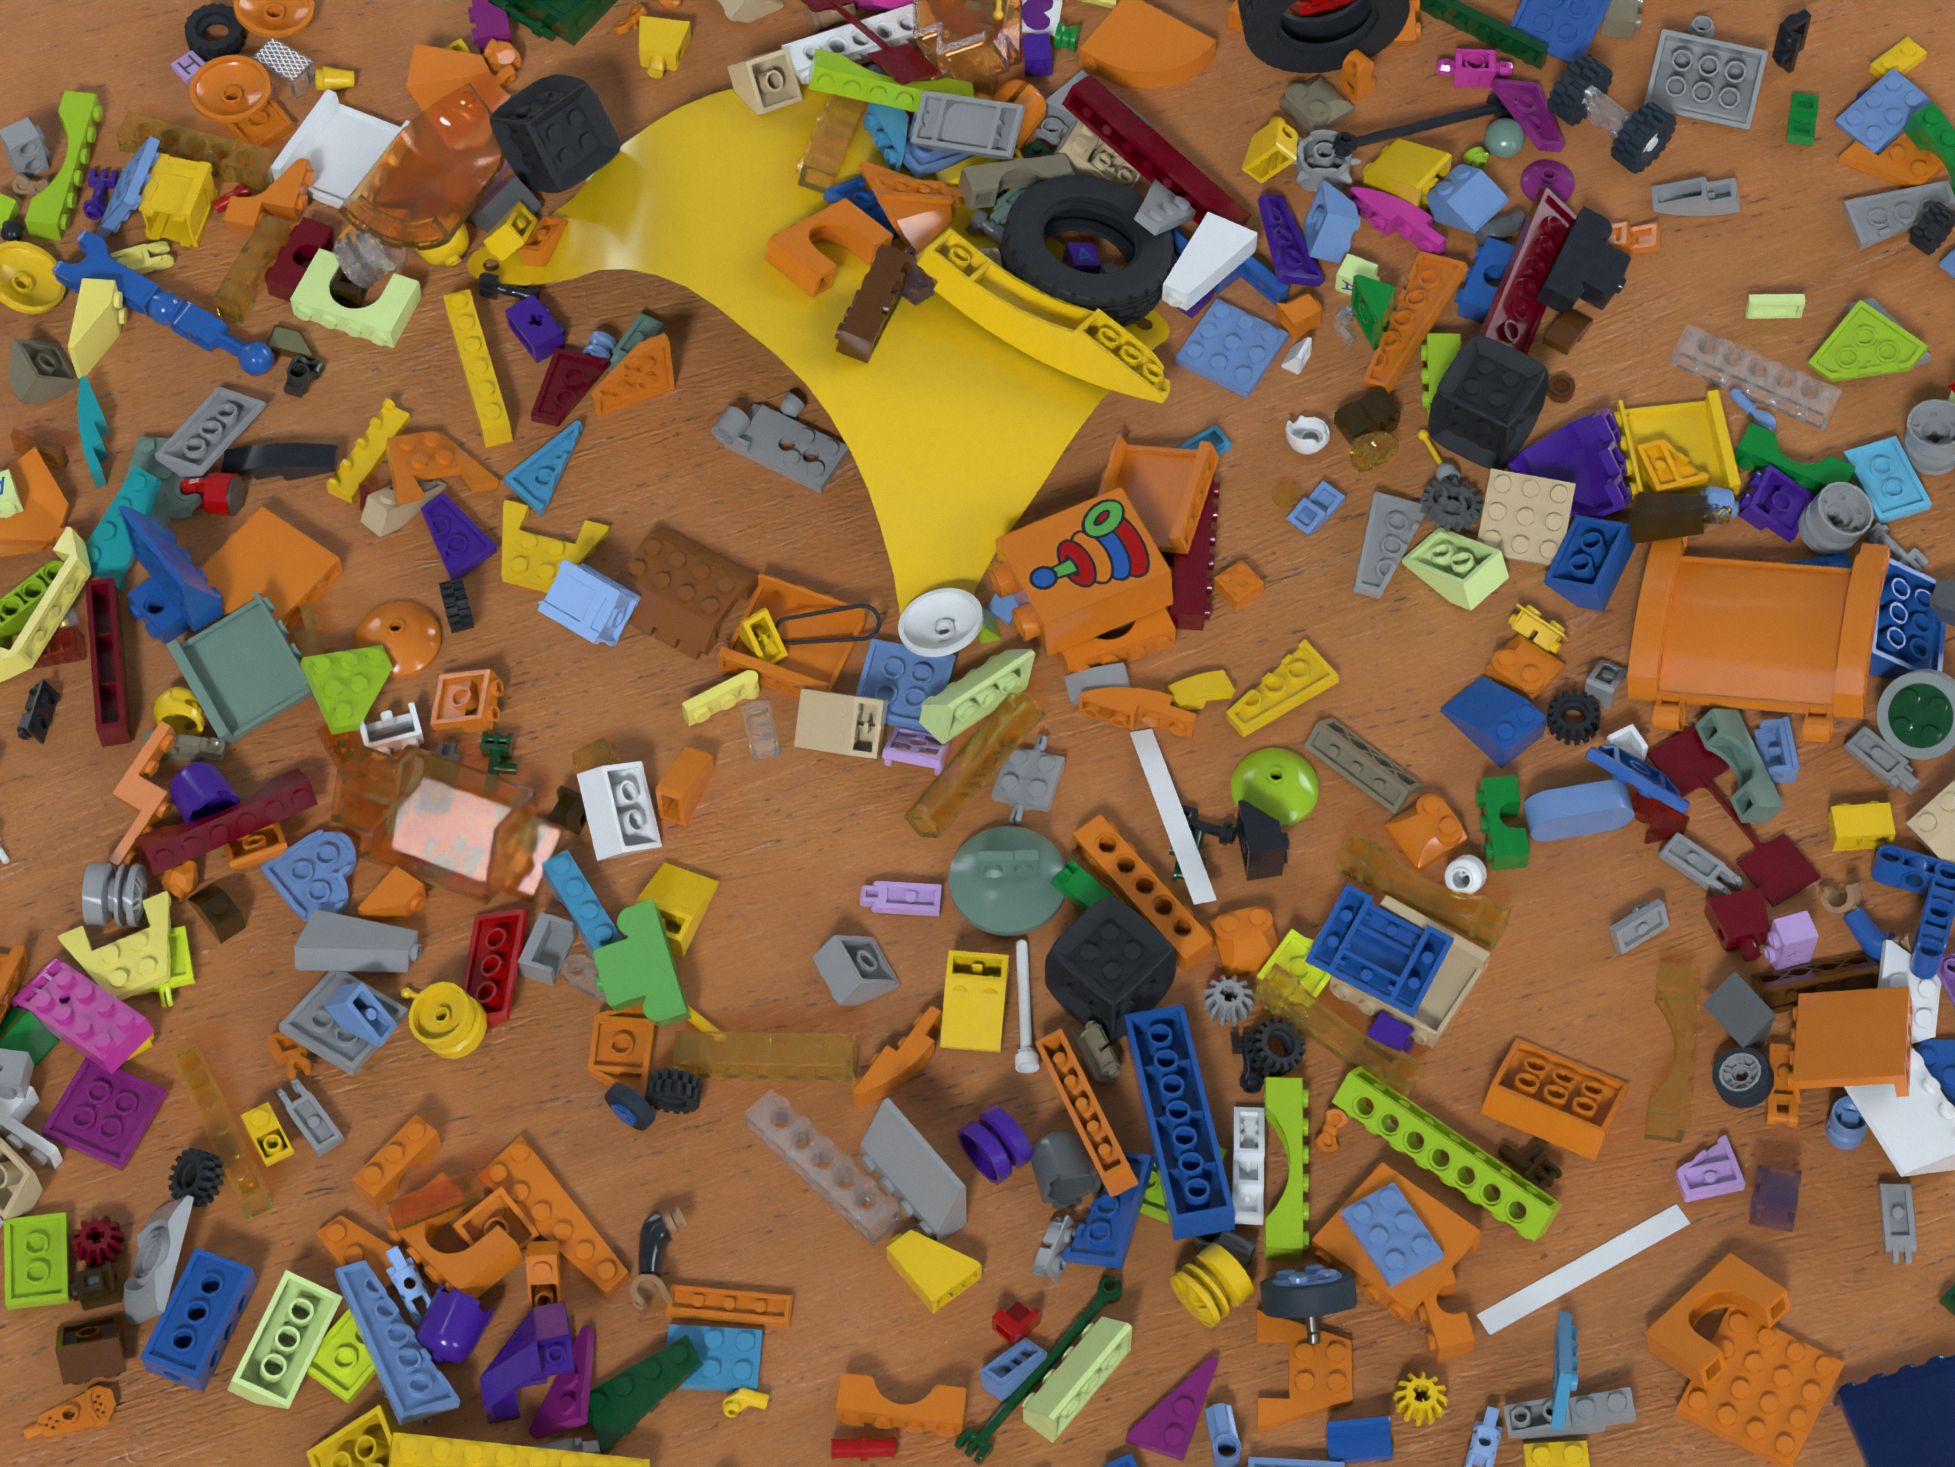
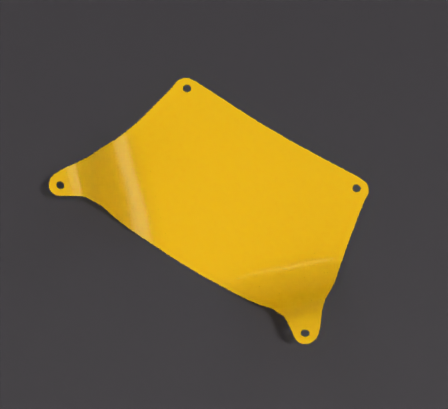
M809 83L798 84L803 98L802 101L761 115H757L732 88L686 104L649 125L620 147L619 153L605 166L596 171L573 199L550 215L565 217L568 222L548 263L544 267L524 265L518 250L503 261L497 256L492 255L486 246L481 247L470 256L467 268L469 273L476 279H479L481 273L498 275L500 283L527 286L529 284L551 283L574 279L598 270L626 269L657 275L683 285L709 301L776 354L809 387L831 417L854 457L868 488L894 574L900 617L912 601L933 590L956 588L974 595L982 576L997 552L995 539L1011 531L1046 481L1078 430L1097 405L1112 391L1062 372L1022 352L986 330L933 290L938 281L928 276L917 265L927 247L915 258L913 256L902 298L869 362L865 363L836 352L839 340L834 337L840 322L845 323L843 320L849 306L852 307L854 296L857 290L861 289L863 279L871 266H868L848 249L830 242L812 244L838 266L832 287L812 297L765 260L768 249L767 243L774 234H779L794 223H799L807 219L811 214L818 213L827 208L830 203L823 199L826 189L861 175L866 181L864 186L868 191H871L872 189L859 167L862 161L891 169L886 165L882 154L875 147L873 139L863 126V116L866 114L869 102L809 89ZM908 124V127H907L906 140H907L908 133H909V130H910V125H909V124ZM902 162L899 173L915 178ZM936 173L917 178L919 180L937 181ZM959 197L963 203L961 209L951 207V225L934 240L936 241L951 228L976 249H999L991 235L988 234L986 236L983 234L984 230L981 228L974 235L965 230L978 209L968 210L963 197ZM990 207L980 208L988 213L986 219L990 221V215L994 209ZM1052 236L1047 238L1045 243L1048 249L1059 261H1062L1066 246ZM901 237L892 241L891 247L912 254ZM488 259H495L500 263V267L495 271L489 272L483 268V263ZM1152 310L1144 317L1152 322L1153 327L1151 329L1143 330L1136 323L1123 327L1151 351L1166 341L1170 333L1167 321L1155 310Z

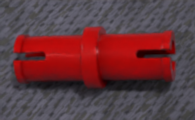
M860 1435V1439H831L832 1459L860 1458V1461H867L868 1457L895 1458L896 1440L895 1437L867 1438L866 1435Z

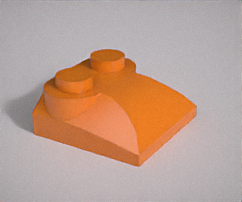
M1519 633L1503 649L1494 653L1492 661L1485 668L1484 674L1533 704L1565 669L1566 664Z
M1436 794L1421 796L1416 805L1384 825V828L1417 872L1467 844V836L1462 824L1445 801Z
M279 821L223 845L230 867L238 870H246L280 858L288 848Z
M1253 906L1224 913L1210 922L1209 928L1213 935L1226 979H1230L1234 974L1239 977L1261 971L1279 946L1273 927L1272 914L1265 907Z
M502 1186L451 1225L456 1231L459 1240L465 1243L468 1248L473 1246L497 1225L518 1244L520 1250L527 1245V1242H531L540 1235Z

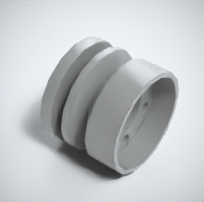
M1932 399L1921 402L1911 410L1908 415L1903 450L1914 470L1925 475L1937 476L1949 473L1955 469V404L1946 400Z
M1835 482L1828 484L1801 512L1798 520L1799 533L1804 543L1812 551L1822 556L1846 552L1870 528L1874 518L1873 506L1868 496L1860 488L1850 483Z
M90 862L85 871L82 888V912L85 923L88 925L108 926L114 912V919L118 926H125L128 923L131 927H139L145 912L143 900L147 899L148 895L144 866L133 864L129 868V865L121 864L115 877L112 864Z

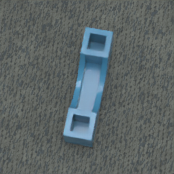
M568 850L541 863L545 882L556 900L561 902L568 910L593 960V951L595 949L623 940Z

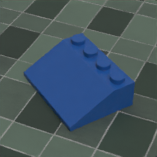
M124 504L120 506V514L133 554L192 630L195 632L223 615L221 602L224 600L215 586L210 588L206 583L208 579L200 567L195 569L188 551L184 547L180 549L177 546V539L170 528L164 529L159 521Z
M1889 558V566L1879 605L1869 674L1897 679L1902 675L1920 669L1942 672L1946 623L1939 621L1935 610L1931 609L1929 601L1930 593L1935 590L1936 579Z

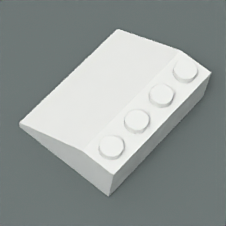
M1914 1048L1911 1051L1909 1096L1897 1097L1894 1084L1844 1086L1901 1177L1955 1170V1107L1948 1102L1940 1090L1939 1082L1931 1076L1924 1065L1922 1056Z

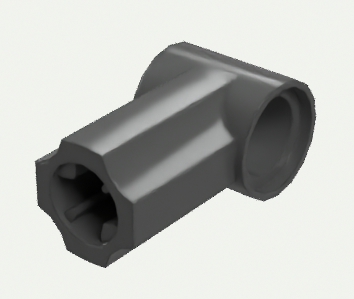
M1228 1231L1206 1234L1215 1238V1241L1209 1243L1201 1239L1205 1235L1194 1237V1249L1197 1254L1209 1244L1215 1243L1226 1249L1244 1269H1247L1257 1245L1256 1242Z

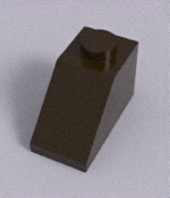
M212 883L188 899L190 905L220 944L246 928L241 911L228 894L217 885Z

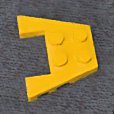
M504 500L502 582L548 593L559 572L560 566L558 563H562L566 559L576 565H580L586 557H590L596 551V546L602 539L605 540L609 536L610 527L585 520L575 544L522 531L530 512L529 505Z

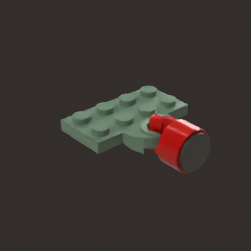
M139 436L122 486L135 465L162 481L149 517L159 521L164 529H167L170 517L186 518L193 516L192 512L196 508H203L208 514L235 516L241 510L244 501V484L238 474L211 472L207 479L202 478V476L181 478L155 459V454L169 439Z

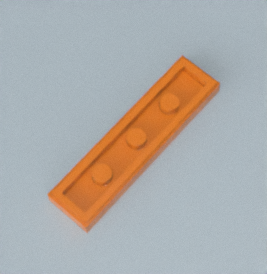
M669 1283L668 1291L673 1300L666 1303V1317L790 1328L793 1295Z

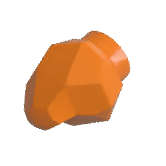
M491 38L482 54L483 58L488 60L487 64L494 71L501 70L510 64L513 68L518 69L522 64L519 52L508 41H497Z
M191 859L166 870L162 880L164 886L161 889V893L168 891L171 900L176 902H182L185 896L192 893L198 887L199 879L195 861Z

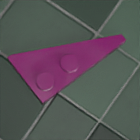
M589 1325L581 1328L571 1347L575 1371L556 1376L529 1428V1434L535 1439L587 1424L595 1331Z
M1211 1356L1127 1433L1126 1443L1184 1462L1218 1366L1219 1358Z

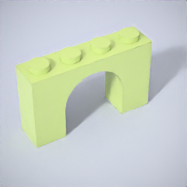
M319 248L290 298L294 315L304 321L311 320L320 323L328 329L335 328L344 331L352 337H362L371 340L379 346L386 345L394 348L422 298L419 281L394 273L376 302L364 308H346L334 301L330 291L340 264H345L344 256Z

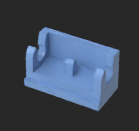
M1789 717L1759 722L1761 729H1756L1753 732L1755 747L1773 784L1795 782L1800 767Z

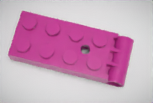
M53 958L11 999V1003L15 1008L30 1010L53 1035L110 1074H113L154 1033L146 1017L57 958Z

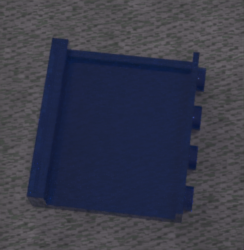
M1937 1355L1927 1360L1926 1364L1916 1367L1914 1364H1908L1899 1368L1896 1373L1887 1376L1885 1373H1879L1870 1377L1867 1382L1861 1384L1850 1382L1838 1388L1832 1403L1834 1406L1840 1405L1866 1467H1955V1355L1948 1357Z

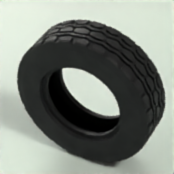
M1298 0L1237 1L1245 41L1251 52L1262 62L1276 69L1308 74L1340 70L1343 61L1354 49H1358L1368 58L1380 53L1403 30L1410 11L1409 0H1357L1350 6L1329 15L1297 17L1289 15L1285 11Z
M1063 175L1040 181L1027 188L1015 199L1008 212L999 252L1002 268L1015 277L1054 298H1059L1094 312L1099 308L1120 326L1125 327L1144 318L1159 303L1162 297L1163 283L1168 277L1173 263L1174 241L1170 230L1155 236L1134 220L1144 201V198L1137 192L1135 193L1121 184L1103 178L1100 179L1086 175ZM1067 231L1094 234L1112 243L1124 256L1127 266L1106 274L1082 272L1059 261L1050 252L1045 240L1055 234Z

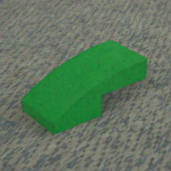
M1792 92L1786 143L1813 146L1819 96Z

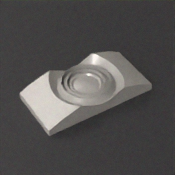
M923 90L910 142L914 145L942 152L967 153L986 159H1012L1025 106Z
M186 1195L158 1208L148 1218L138 1233V1252L134 1261V1273L124 1284V1305L127 1323L136 1325L165 1313L194 1197Z

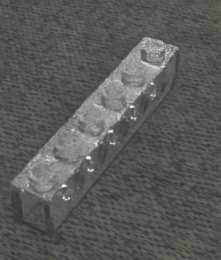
M1688 324L1673 350L1671 365L1728 390L1737 388L1747 398L1825 431L1839 405L1842 390L1837 389L1832 384L1823 383L1804 372L1795 371L1778 361H1772L1758 355L1753 350L1744 349L1727 339H1721L1707 333L1702 328H1696Z
M770 1089L744 1112L745 1126L874 1246L900 1222L899 1204L891 1195L887 1194L885 1196L877 1189V1183L868 1174L863 1176L856 1169V1164L848 1155H841L836 1151L834 1143L825 1134L820 1136L813 1129L812 1122L805 1115L801 1114L799 1116L792 1110L793 1107L785 1096L781 1094L777 1096ZM779 1122L788 1124L785 1128H776L774 1125ZM799 1142H807L810 1144L806 1148H798L795 1146ZM820 1162H829L831 1164L827 1168L817 1167V1164ZM842 1182H850L853 1184L851 1187L845 1189L840 1188L838 1186ZM863 1202H871L874 1204V1206L869 1209H864L859 1205Z

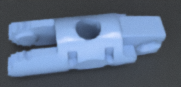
M395 1246L386 1251V1255L392 1265L386 1271L416 1327L420 1325L422 1318L412 1301L422 1296L426 1303V1308H428L432 1296L423 1282L411 1257L404 1259L398 1246ZM406 1279L414 1281L415 1287L413 1289H407L404 1286Z
M1487 1406L1484 1421H1475L1464 1467H1472L1473 1464L1480 1467H1494L1496 1451L1503 1431L1502 1427L1496 1426L1500 1409Z

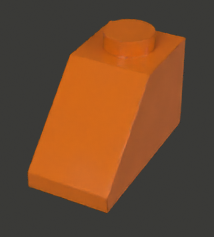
M395 866L357 908L360 919L379 923L408 919L414 912L421 910L426 902L427 896L424 884L398 866Z

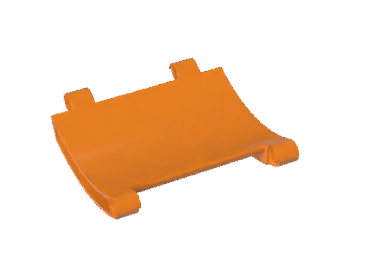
M1688 536L1652 542L1637 605L1627 682L1628 699L1656 701L1652 717L1653 729L1683 732L1687 704L1803 714V733L1800 742L1831 744L1834 716L1864 719L1874 634L1881 595L1889 566V545L1862 543L1860 545V553L1855 557L1853 568L1685 556Z

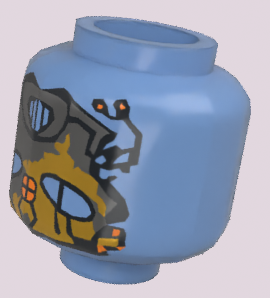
M1707 486L1703 491L1698 492L1697 495L1708 496V506H1712L1713 509L1712 524L1726 525L1731 517H1736L1739 502L1735 501L1732 490Z

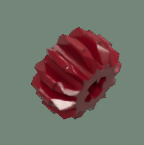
M93 1214L92 1222L90 1223L81 1220L80 1225L82 1229H73L72 1234L75 1239L71 1241V1247L76 1251L75 1256L80 1262L85 1260L86 1265L90 1268L96 1262L101 1267L105 1265V1261L108 1259L115 1263L116 1257L114 1254L123 1253L124 1250L121 1243L125 1242V1235L120 1231V1224L116 1221L111 1223V1219L107 1215L99 1221L97 1216Z

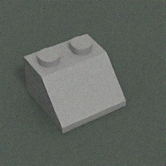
M833 935L812 957L818 967L819 974L826 981L831 990V995L838 1005L859 1006L896 989L900 985L874 937Z

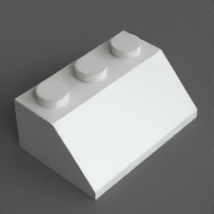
M642 761L605 765L577 774L597 861L662 847Z

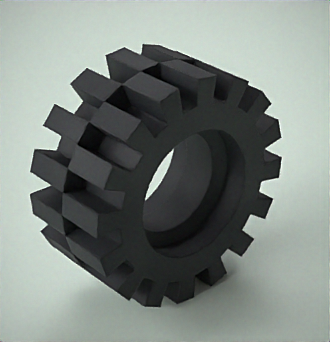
M1935 202L1934 205L1929 207L1928 211L1924 212L1923 217L1917 221L1918 224L1914 226L1909 242L1926 255L1933 254L1936 248L1938 249L1941 243L1945 242L1947 235L1952 232L1951 229L1955 227V212L1941 202Z
M462 578L439 583L451 633L474 628L471 609Z
M1572 689V694L1570 695L1567 690L1562 691V697L1559 694L1555 695L1554 701H1550L1547 710V727H1550V734H1556L1555 739L1559 742L1564 738V744L1570 745V740H1573L1576 746L1580 745V740H1583L1585 744L1589 742V737L1593 739L1596 736V731L1599 729L1601 712L1599 711V704L1595 703V698L1591 695L1587 699V692L1582 691L1581 695H1577V689ZM1575 710L1581 712L1585 720L1580 724H1569L1562 719V715L1566 711Z
M1278 1017L1265 1020L1251 1032L1252 1034L1247 1039L1249 1043L1246 1045V1050H1252L1247 1055L1249 1060H1256L1253 1064L1255 1069L1259 1066L1262 1067L1260 1073L1265 1075L1270 1071V1077L1285 1075L1303 1060L1302 1056L1306 1053V1049L1301 1048L1306 1044L1305 1039L1299 1040V1036L1303 1033L1300 1029L1297 1032L1293 1030L1296 1026L1293 1022L1286 1025L1287 1019L1285 1018L1279 1021ZM1269 1037L1276 1038L1281 1042L1285 1050L1283 1057H1278L1271 1052L1267 1044Z
M664 1068L663 1071L656 1069L655 1072L652 1071L648 1076L645 1100L649 1106H655L654 1109L657 1110L664 1109L666 1113H669V1111H674V1114H679L680 1111L684 1114H688L689 1111L695 1112L700 1106L703 1083L701 1078H697V1075H689V1071L679 1072V1069L674 1068V1071H670L669 1068Z
M189 1148V1151H182V1157L177 1156L175 1159L177 1165L172 1164L170 1169L174 1171L173 1175H169L168 1180L172 1181L168 1185L169 1190L173 1191L171 1193L172 1198L178 1200L186 1195L194 1197L192 1206L199 1208L208 1206L207 1202L212 1203L214 1201L213 1195L218 1196L220 1193L217 1189L218 1185L223 1186L224 1182L220 1180V1176H224V1170L220 1169L224 1166L223 1162L219 1160L220 1157L197 1148Z

